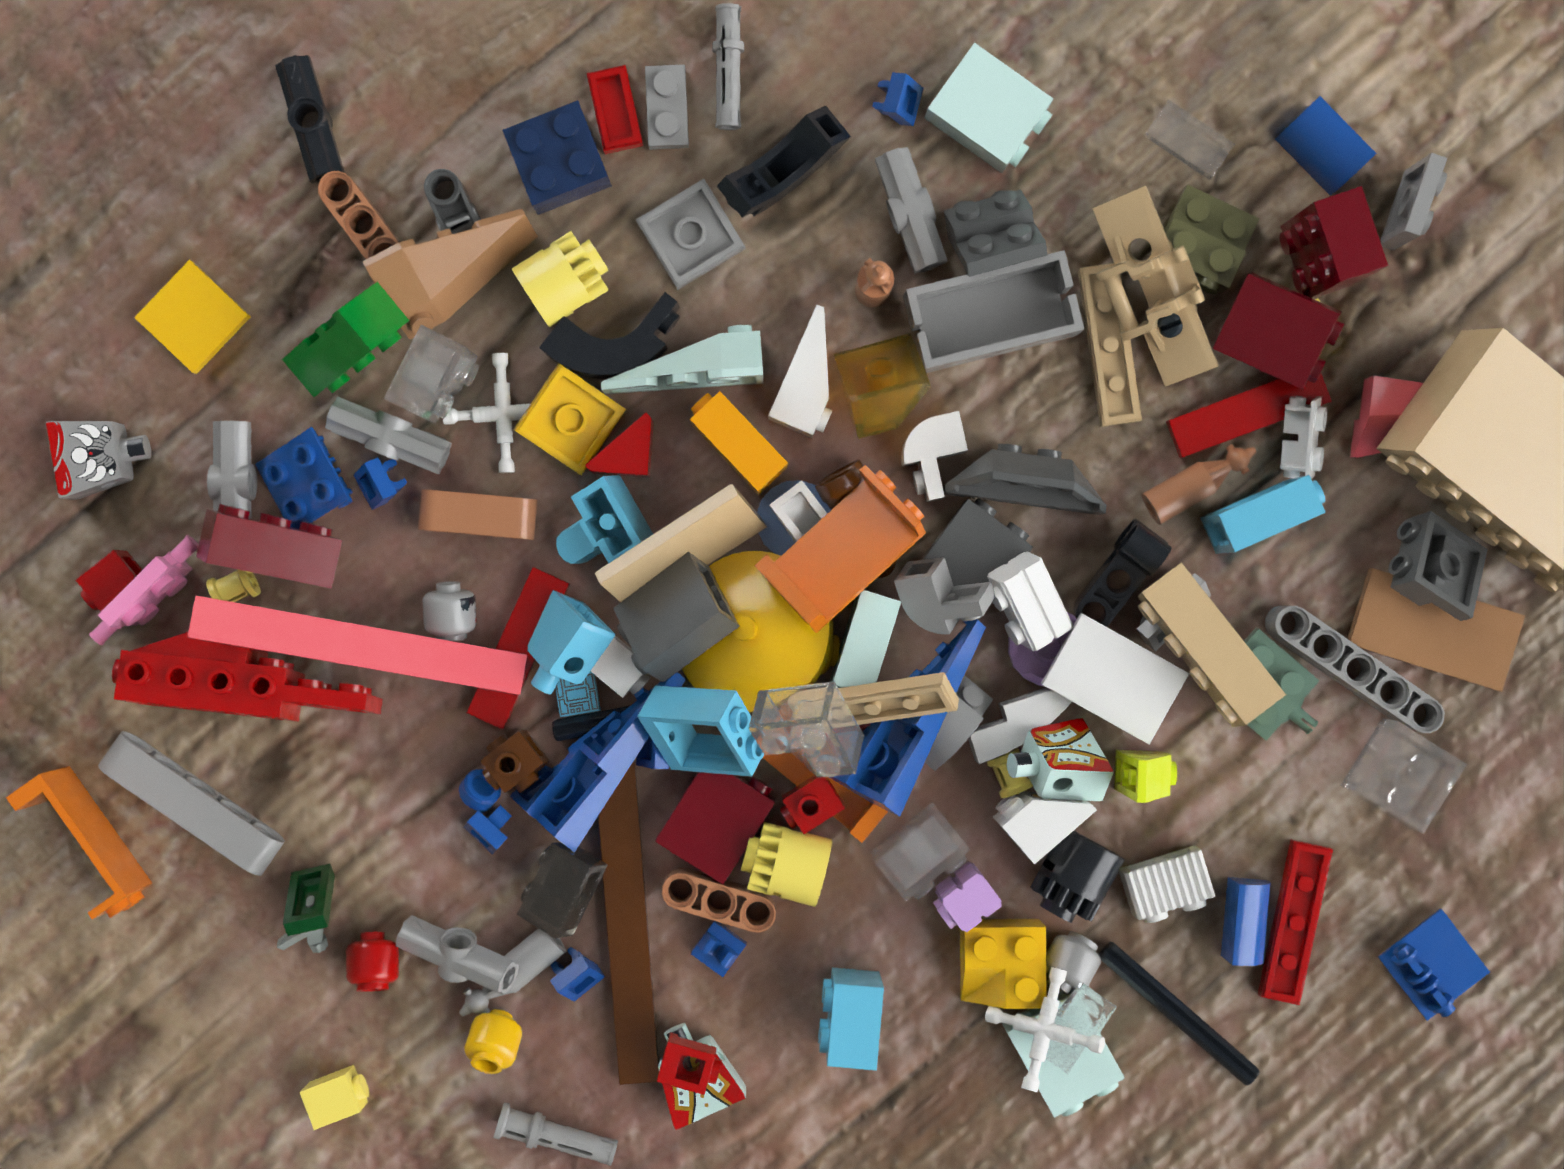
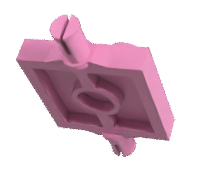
M186 535L171 552L169 551L163 557L156 556L98 614L103 621L89 633L90 637L99 645H104L117 629H121L123 626H137L138 624L143 626L158 613L159 608L157 605L166 595L169 597L174 596L186 585L188 580L185 576L193 568L185 561L198 549L199 544L192 537Z

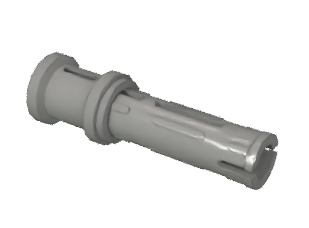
M504 1102L493 1138L499 1140L503 1136L524 1142L526 1148H537V1145L595 1160L608 1166L612 1165L618 1140L556 1124L555 1122L545 1120L546 1116L542 1115L543 1113L536 1112L534 1115L512 1109L509 1103Z

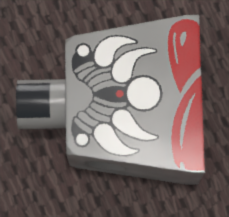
M113 421L46 422L58 497L61 499L77 500L129 482L134 478L132 461L151 458V445L148 437L140 435L127 438L124 424Z

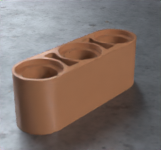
M331 171L320 179L318 194L321 200L365 259L400 242L362 189L346 173ZM339 185H348L349 193L347 197L342 201H333L332 194L334 189ZM363 217H372L373 226L370 231L365 234H358L356 232L357 222Z
M422 489L418 530L534 540L538 500Z
M680 867L668 873L662 886V896L667 905L683 912L757 933L767 931L775 921L776 905L774 899L770 895L748 890L746 885L726 880L723 885L705 873ZM676 879L688 881L692 887L691 894L683 898L675 896L670 889L671 882ZM717 890L724 891L730 896L731 902L726 908L716 909L709 903V895ZM754 902H762L769 908L770 912L766 918L754 920L747 914L748 906Z

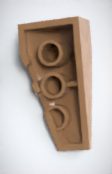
M518 209L478 220L471 229L452 234L450 228L438 231L437 239L415 244L413 239L399 242L364 260L363 264L374 284L378 281L410 320L401 328L411 340L420 334L429 332L434 327L448 320L538 236L523 209Z

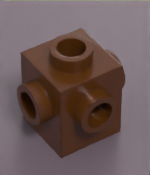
M526 729L516 732L510 738L503 734L485 748L489 754L480 760L486 768L482 771L485 779L495 790L501 788L504 793L515 788L519 793L526 790L539 779L535 772L549 762V759ZM510 758H512L515 762L514 769H512L509 764Z

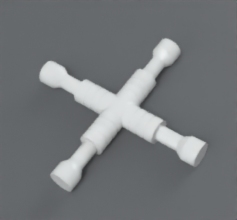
M508 353L492 354V364L496 368L497 383H494L495 406L473 407L472 410L462 411L454 408L443 409L444 425L455 424L463 420H473L474 423L496 422L497 444H500L501 459L498 463L499 473L515 472L510 443H513L512 421L520 420L530 404L511 405L510 383L506 379V367L509 363Z
M1051 967L1049 974L1051 983L1047 997L1043 998L1038 1019L1019 1013L1014 1016L992 1006L987 1008L985 1014L986 1022L993 1024L1005 1023L1012 1025L1014 1030L1034 1035L1029 1058H1032L1029 1071L1023 1078L1021 1086L1023 1089L1034 1092L1038 1091L1040 1083L1038 1074L1041 1062H1045L1050 1040L1071 1046L1073 1043L1079 1044L1099 1054L1102 1053L1105 1045L1104 1037L1082 1035L1076 1033L1075 1029L1054 1024L1060 1002L1057 1000L1060 985L1065 981L1067 971Z

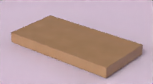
M1374 568L1368 569L1347 637L1348 640L1363 650L1502 692L1525 615L1476 601L1473 618L1459 621L1433 603L1418 606L1392 589V574Z

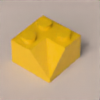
M982 919V922L968 932L960 929L961 1001L1003 1009H1041L1043 998L1047 997L1046 927L1040 919Z

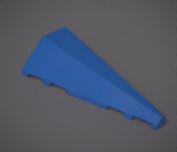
M978 619L964 621L966 626L949 644L942 642L935 649L938 655L922 671L916 669L909 677L944 672L956 693L986 627ZM947 712L871 723L859 736L852 734L845 741L849 748L839 758L837 757L833 763L826 761L819 771L869 802L900 817Z
M677 672L666 681H660L655 686L682 687L686 679ZM642 688L635 693L636 702L621 714L614 710L568 747L569 754L554 768L543 767L538 771L539 780L525 791L519 793L516 789L510 795L522 809L535 818L550 834L574 853L649 738V734L637 716L653 688L649 691Z

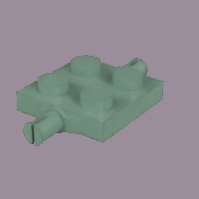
M1256 627L1244 642L1286 695L1247 725L1266 741L1281 724L1289 721V719L1306 734H1309L1313 729L1301 719L1303 718L1314 728L1317 726L1318 721L1304 711L1301 706L1304 698L1320 680Z

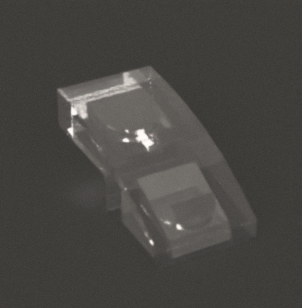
M1081 983L1057 1011L1054 1024L1075 1029L1076 1033L1082 1035L1098 1036L1117 1007L1087 985ZM1050 1040L1046 1060L1068 1074L1086 1046L1075 1043L1071 1046Z

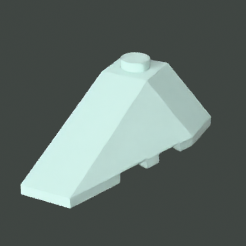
M751 325L729 326L728 333H719L601 382V390L604 394L764 384L760 331H752Z

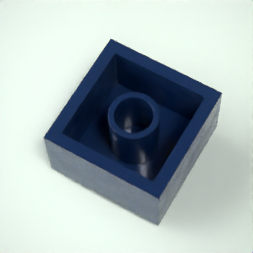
M578 100L502 130L530 202L537 215L612 186Z

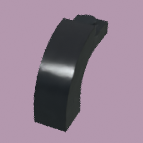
M823 106L806 114L777 145L762 157L726 175L717 185V188L725 196L727 203L742 218L749 214L756 216L777 203L810 177L850 139L851 135L828 107Z
M664 292L636 329L623 337L615 339H601L591 336L563 316L539 348L556 363H560L573 373L594 379H609L656 360L664 354L668 348L657 336L660 332L667 335L680 318V315L676 313L680 307L678 301Z

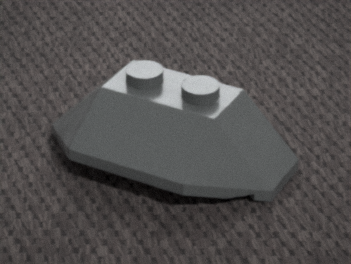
M998 444L997 450L991 449L943 485L944 495L979 498L982 500L1095 515L1105 514L1107 507L1075 463L1069 459H1062L1061 451L1038 449L1037 455L1021 453L1022 446Z

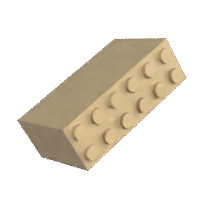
M1504 328L1461 330L1376 449L1388 457L1385 462L1389 467L1403 475L1408 473L1418 482L1415 486L1418 490L1433 499L1439 498L1448 506L1445 510L1451 516L1461 522L1466 523L1468 521L1477 528L1475 534L1481 540L1492 546L1498 545L1507 552L1505 558L1510 563L1521 569H1529L1536 575L1534 581L1539 586L1553 593L1557 590L1564 591V377Z

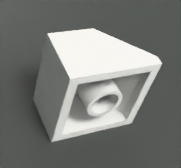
M1023 791L1017 796L1013 795L1001 800L996 806L998 813L993 818L1021 851L1036 864L1097 809L1088 801L1043 799L1038 796L1037 792Z

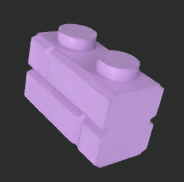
M967 862L955 871L954 878L948 876L935 886V892L939 898L933 902L937 908L936 910L950 929L958 925L965 932H968L982 922L981 916L988 917L1002 907L1001 899L975 864Z

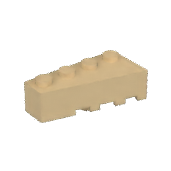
M1182 562L1137 596L1142 602L1138 605L1140 612L1151 625L1158 624L1166 635L1164 638L1166 645L1176 657L1183 658L1191 669L1189 673L1202 690L1207 691L1215 702V706L1220 714L1232 727L1247 725L1286 695Z

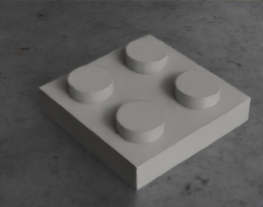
M1431 153L1404 171L1380 240L1382 247L1394 251L1427 232L1434 212L1429 210L1433 198L1440 194L1447 179V173L1443 172L1447 161L1446 157Z

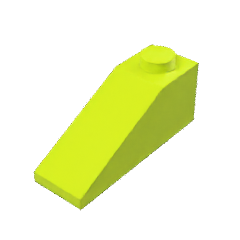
M1116 750L1114 790L1137 803H1147L1170 796V786L1176 785L1177 764L1175 761H1171L1172 755L1164 751Z

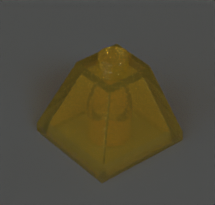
M911 333L834 354L849 414L858 439L897 429L931 388L930 380Z

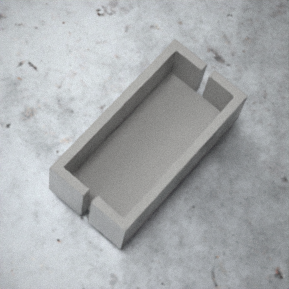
M1065 250L971 277L966 274L906 289L903 300L911 332L920 331L913 340L922 374L1080 334L1084 330V325L1076 294L1068 295L1062 302L1060 295L1066 294L1074 286Z

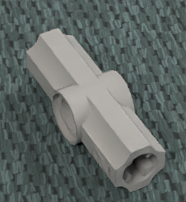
M908 147L896 148L875 158V163L888 197L886 204L895 232L902 237L914 274L926 272L947 263L948 260L934 223L936 215L932 200L927 189L921 186Z
M337 397L331 405L326 417L325 428L331 430V432L365 444L364 448L396 461L402 459L436 474H440L445 466L452 445L451 442L446 441L444 438L412 427L413 424L380 410L377 413L340 397Z
M213 421V464L208 469L207 489L210 499L213 500L214 511H218L219 504H224L250 511L249 518H251V500L255 499L257 493V473L255 466L251 464V422Z
M411 915L403 922V926L397 935L396 947L437 965L438 974L445 981L460 983L470 980L501 995H505L511 989L513 981L518 975L519 963L478 945L475 933L466 928L455 927L444 930Z

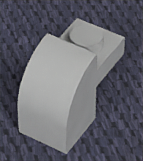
M945 557L909 561L894 580L899 599L906 614L918 626L937 634H950L960 618L963 621H973L984 616L995 598L992 582L953 586Z
M965 675L956 692L959 698L957 711L947 712L925 761L934 771L950 759L967 741L984 719L982 715L993 701L988 694Z

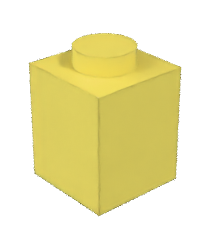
M352 1065L310 1081L299 1093L313 1129L316 1130L360 1113L368 1103L369 1088L362 1074L358 1075L355 1066Z

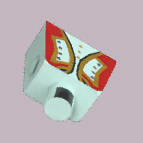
M1083 718L1032 728L1027 733L1021 753H1010L1007 757V771L1010 777H1028L1038 796L1043 799L1103 801L1114 773Z
M686 1023L678 1024L664 1032L667 1041L670 1032L678 1034V1037L693 1041ZM711 1035L696 1041L717 1047L715 1058L722 1060L716 1084L708 1083L705 1095L662 1083L675 1130L746 1098V1086ZM687 1056L684 1059V1063L686 1066L693 1068L699 1064V1060ZM663 1057L659 1060L658 1069H660Z

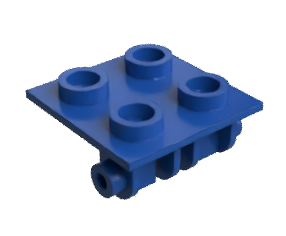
M310 427L255 464L283 518L292 520L290 527L297 529L300 528L301 522L313 523L336 507L340 509L353 502L350 496L353 491L348 489L343 478L338 476L342 472L340 467H333L332 464L336 460L334 457L329 458L331 455L323 442L325 440L324 437L318 436L313 427Z
M1441 908L1378 956L1379 960L1427 1021L1438 1013L1442 1017L1451 1015L1456 1009L1453 1005L1454 1000L1490 973Z

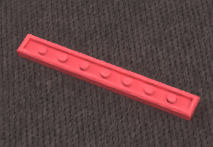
M195 596L187 636L188 638L516 695L521 694L527 655L202 596Z

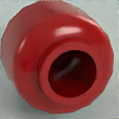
M385 932L360 933V941L352 942L346 948L347 981L352 985H356V991L389 990V984L395 982L399 977V948L396 947V942L385 940Z

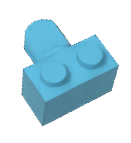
M603 476L571 496L582 519L559 534L556 539V547L562 559L570 564L586 563L603 553L607 562L610 563L653 535L621 476Z

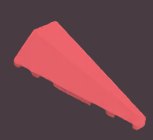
M1371 376L1364 379L1359 419L1354 420L1350 458H1360L1381 453L1376 448L1423 383L1381 376Z

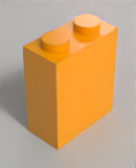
M720 391L714 397L709 393L705 394L691 408L694 415L690 418L692 426L758 496L787 469L788 462Z

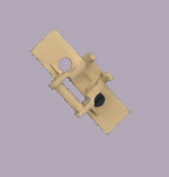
M1145 185L1092 208L1115 263L1114 266L1096 273L1098 281H1103L1123 328V332L1120 333L1123 341L1144 334L1165 387L1218 367L1219 364L1197 312L1198 307L1196 304L1205 300L1204 294L1184 245L1173 248L1171 241L1168 240L1147 186ZM1141 238L1150 243L1152 252L1149 259L1141 261L1132 256L1130 246L1133 240ZM1125 271L1129 272L1133 281L1138 279L1149 305V309L1146 310L1148 320L1140 324L1137 322L1118 275Z

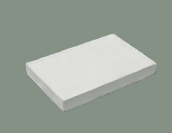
M1080 613L1073 625V629L1069 632L1041 684L1150 745L1189 673Z

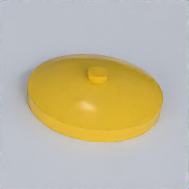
M745 551L731 554L709 566L739 627L682 668L685 676L694 688L736 690L749 713H764L777 710L790 704L791 699L798 694H805L823 672L833 642V619L819 632L815 633L754 566L766 554L773 562L781 556L765 551Z

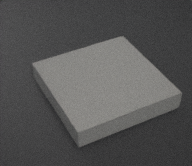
M705 179L700 180L636 219L638 226L677 290L746 249Z

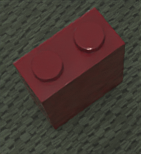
M1251 272L1247 275L1212 349L1303 389L1308 380L1316 383L1326 363L1325 360L1320 359V356L1326 344L1335 345L1345 325L1338 321L1342 311Z
M697 772L661 829L655 842L724 885L746 850L749 837H754L775 804V798L770 795L773 789L752 776L750 781H747L738 775Z

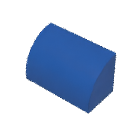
M1321 96L1313 101L1275 138L1330 196L1377 154Z
M1228 877L1221 957L1231 965L1257 966L1264 963L1271 884L1267 880Z

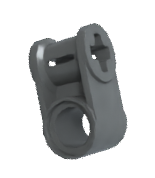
M437 169L428 174L424 182V191L435 214V220L440 231L450 228L452 234L471 229L476 221L481 220L464 185L453 172L447 169ZM444 181L453 182L455 189L452 196L445 200L437 199L435 194L437 186Z

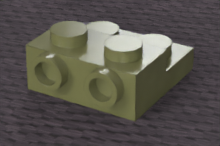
M1187 184L1164 231L1168 240L1171 241L1173 248L1184 245L1202 291L1216 294L1217 291L1223 293L1230 288L1246 254L1247 244L1260 218Z

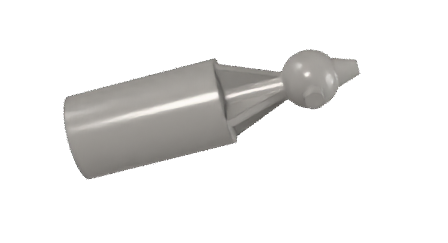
M543 924L505 955V957L519 963L518 975L514 979L511 989L506 994L518 992L566 953L564 944L548 925ZM484 986L482 990H471L468 987L463 992L466 995L465 1004L459 1013L461 1016L471 1013H489V999L502 995Z

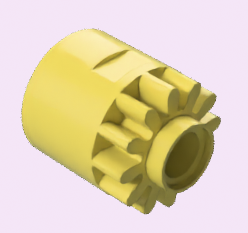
M572 231L549 244L550 247L547 249H541L511 268L549 328L557 324L563 316L568 317L583 304L590 303L608 291L601 278L602 274L609 271L591 241L588 239L580 245Z
M764 822L760 837H749L741 871L750 873L747 889L770 896H780L782 899L816 907L829 862L832 839L811 833L803 834L784 826Z

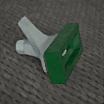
M331 864L291 872L283 918V926L286 933L278 939L277 948L285 950L306 937L313 953H320L328 947L324 928H327L329 924L335 880Z

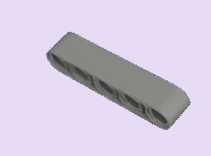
M1277 606L1268 612L1265 618V627L1267 633L1272 638L1401 727L1419 733H1432L1442 726L1445 712L1442 705L1436 699L1305 609L1298 606ZM1286 613H1291L1295 619L1294 630L1289 634H1285L1280 626V621ZM1322 635L1328 642V649L1323 656L1319 657L1314 651V642ZM1356 658L1361 665V671L1355 679H1351L1347 673V666L1352 659ZM1389 681L1393 686L1392 698L1384 702L1380 696V689L1385 682ZM1422 704L1426 709V717L1422 723L1417 724L1413 718L1415 708Z
M121 731L98 765L105 775L249 873L262 876L285 842L284 838L268 825L144 740L129 732Z

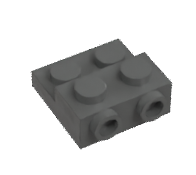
M1021 189L1016 191L1000 190L995 192L990 198L976 202L960 201L953 208L944 210L948 239L969 277L1047 256L1046 241L1034 223L1032 207Z
M1432 511L1405 520L1397 530V538L1401 540L1399 553L1391 560L1388 567L1389 573L1393 575L1391 588L1418 606L1433 603L1459 621L1473 618L1488 549Z

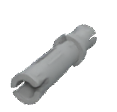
M722 3L715 7L716 41L712 43V51L716 53L715 128L720 130H737L741 128L740 54L744 52V42L740 40L741 6L733 3Z

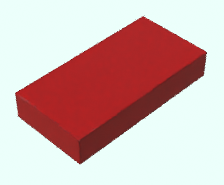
M626 65L586 73L604 154L642 147L643 141Z

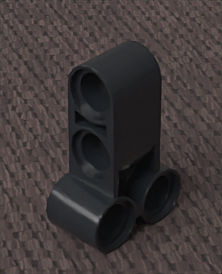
M1133 519L1116 540L1113 552L1077 597L1074 603L1076 619L1082 613V609L1087 603L1098 602L1104 606V612L1095 621L1107 627L1146 576H1152L1170 554L1172 547L1168 545L1166 540L1139 520ZM1112 571H1126L1128 573L1126 585L1119 589L1109 587L1106 582L1108 575Z

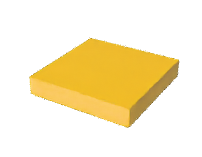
M189 259L134 318L192 373L197 374L251 316L197 264Z
M558 363L513 430L582 476L587 468L585 465L594 458L626 409Z

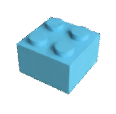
M832 967L831 979H823V1012H828L827 1019L820 1018L818 1043L819 1053H826L827 1066L877 1071L884 986L879 971Z

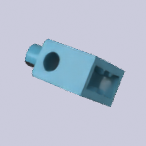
M553 590L528 644V652L540 664L531 684L546 694H552L560 679L574 684L582 683L616 634L584 602Z

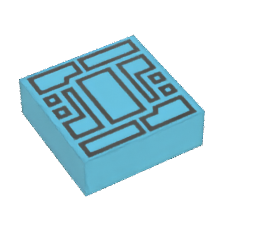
M591 671L580 684H574L564 679L559 680L555 690L560 717L601 710L596 677Z

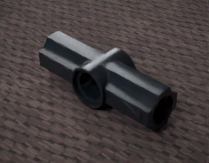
M294 55L282 59L275 67L288 107V121L294 128L309 181L312 184L319 183L320 179L331 171L345 173L332 131V118L326 111L310 56ZM310 112H318V120L315 125L304 128L302 121L305 115Z

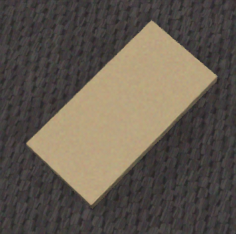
M730 484L596 571L595 575L600 585L622 602L687 552H690L706 565H709L767 526L761 516L735 486Z

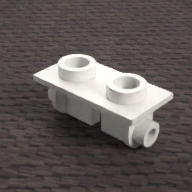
M1291 396L1289 404H1285L1283 433L1299 435L1298 441L1283 440L1280 469L1284 470V477L1296 478L1300 477V472H1305V476L1310 475L1312 479L1315 476V471L1322 470L1324 448L1317 447L1319 431L1324 432L1327 423V407H1321L1322 396H1317L1313 399L1311 405L1306 404V397Z

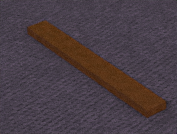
M633 761L598 815L619 1085L657 1082L659 1073L636 764Z

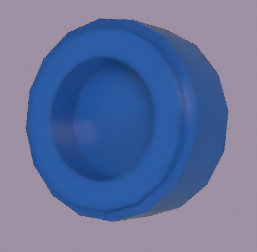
M475 769L470 771L461 781L458 791L464 804L475 811L479 810L481 813H485L499 799L501 788L495 790L485 779L482 773L483 769Z

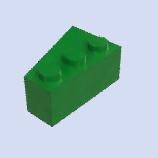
M378 281L334 312L332 318L326 323H322L315 329L313 334L305 338L282 359L313 397L326 388L333 394L351 379L346 373L348 370L353 368L356 373H359L376 359L372 354L375 348L379 347L382 352H385L402 338L397 331L410 320Z

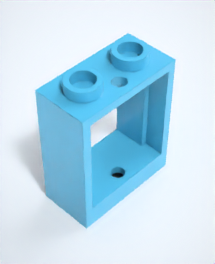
M1310 475L1287 479L1202 516L1200 519L1215 553H1232L1326 513L1322 503H1325V495L1316 480L1312 481Z
M654 686L637 716L671 770L752 777L768 746L736 690ZM692 724L717 726L721 735L697 733Z

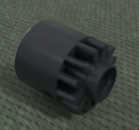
M1073 830L1049 851L1030 888L1044 897L1040 906L1070 923L1073 922L1076 914L1092 922L1125 859Z

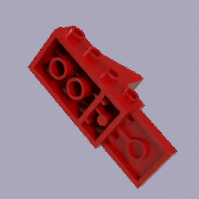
M188 632L131 651L121 650L120 659L115 660L112 668V681L116 683L114 700L142 705L299 722L301 706L381 715L383 702L382 698L372 695V688L356 684L339 683V690H332V684L305 679L306 674L294 671L293 663L268 658V651L188 638Z

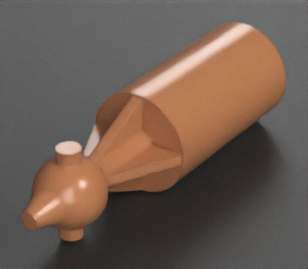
M869 258L858 273L855 295L862 305L874 308L881 306L887 301L894 285V274L885 262L873 261Z
M1231 444L1226 447L1228 453L1225 460L1196 462L1142 493V499L1147 510L1156 523L1159 525L1163 524L1215 494L1231 470L1241 471L1243 475L1247 474L1250 471L1248 468L1250 459L1257 452L1254 447L1246 449L1235 448Z

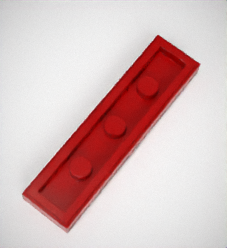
M1322 373L1316 383L1308 380L1303 389L1277 379L1166 421L1178 456L1183 458L1284 420L1285 404H1289L1291 396L1306 397V404L1311 405V401L1317 396H1322L1321 406L1332 402Z
M532 567L496 646L498 650L527 655L521 692L536 661L528 652V644L553 590L566 595L570 583L535 567ZM477 688L466 713L500 729H505L520 695Z
M1290 839L1258 989L1260 997L1300 1005L1333 853V849L1330 847Z

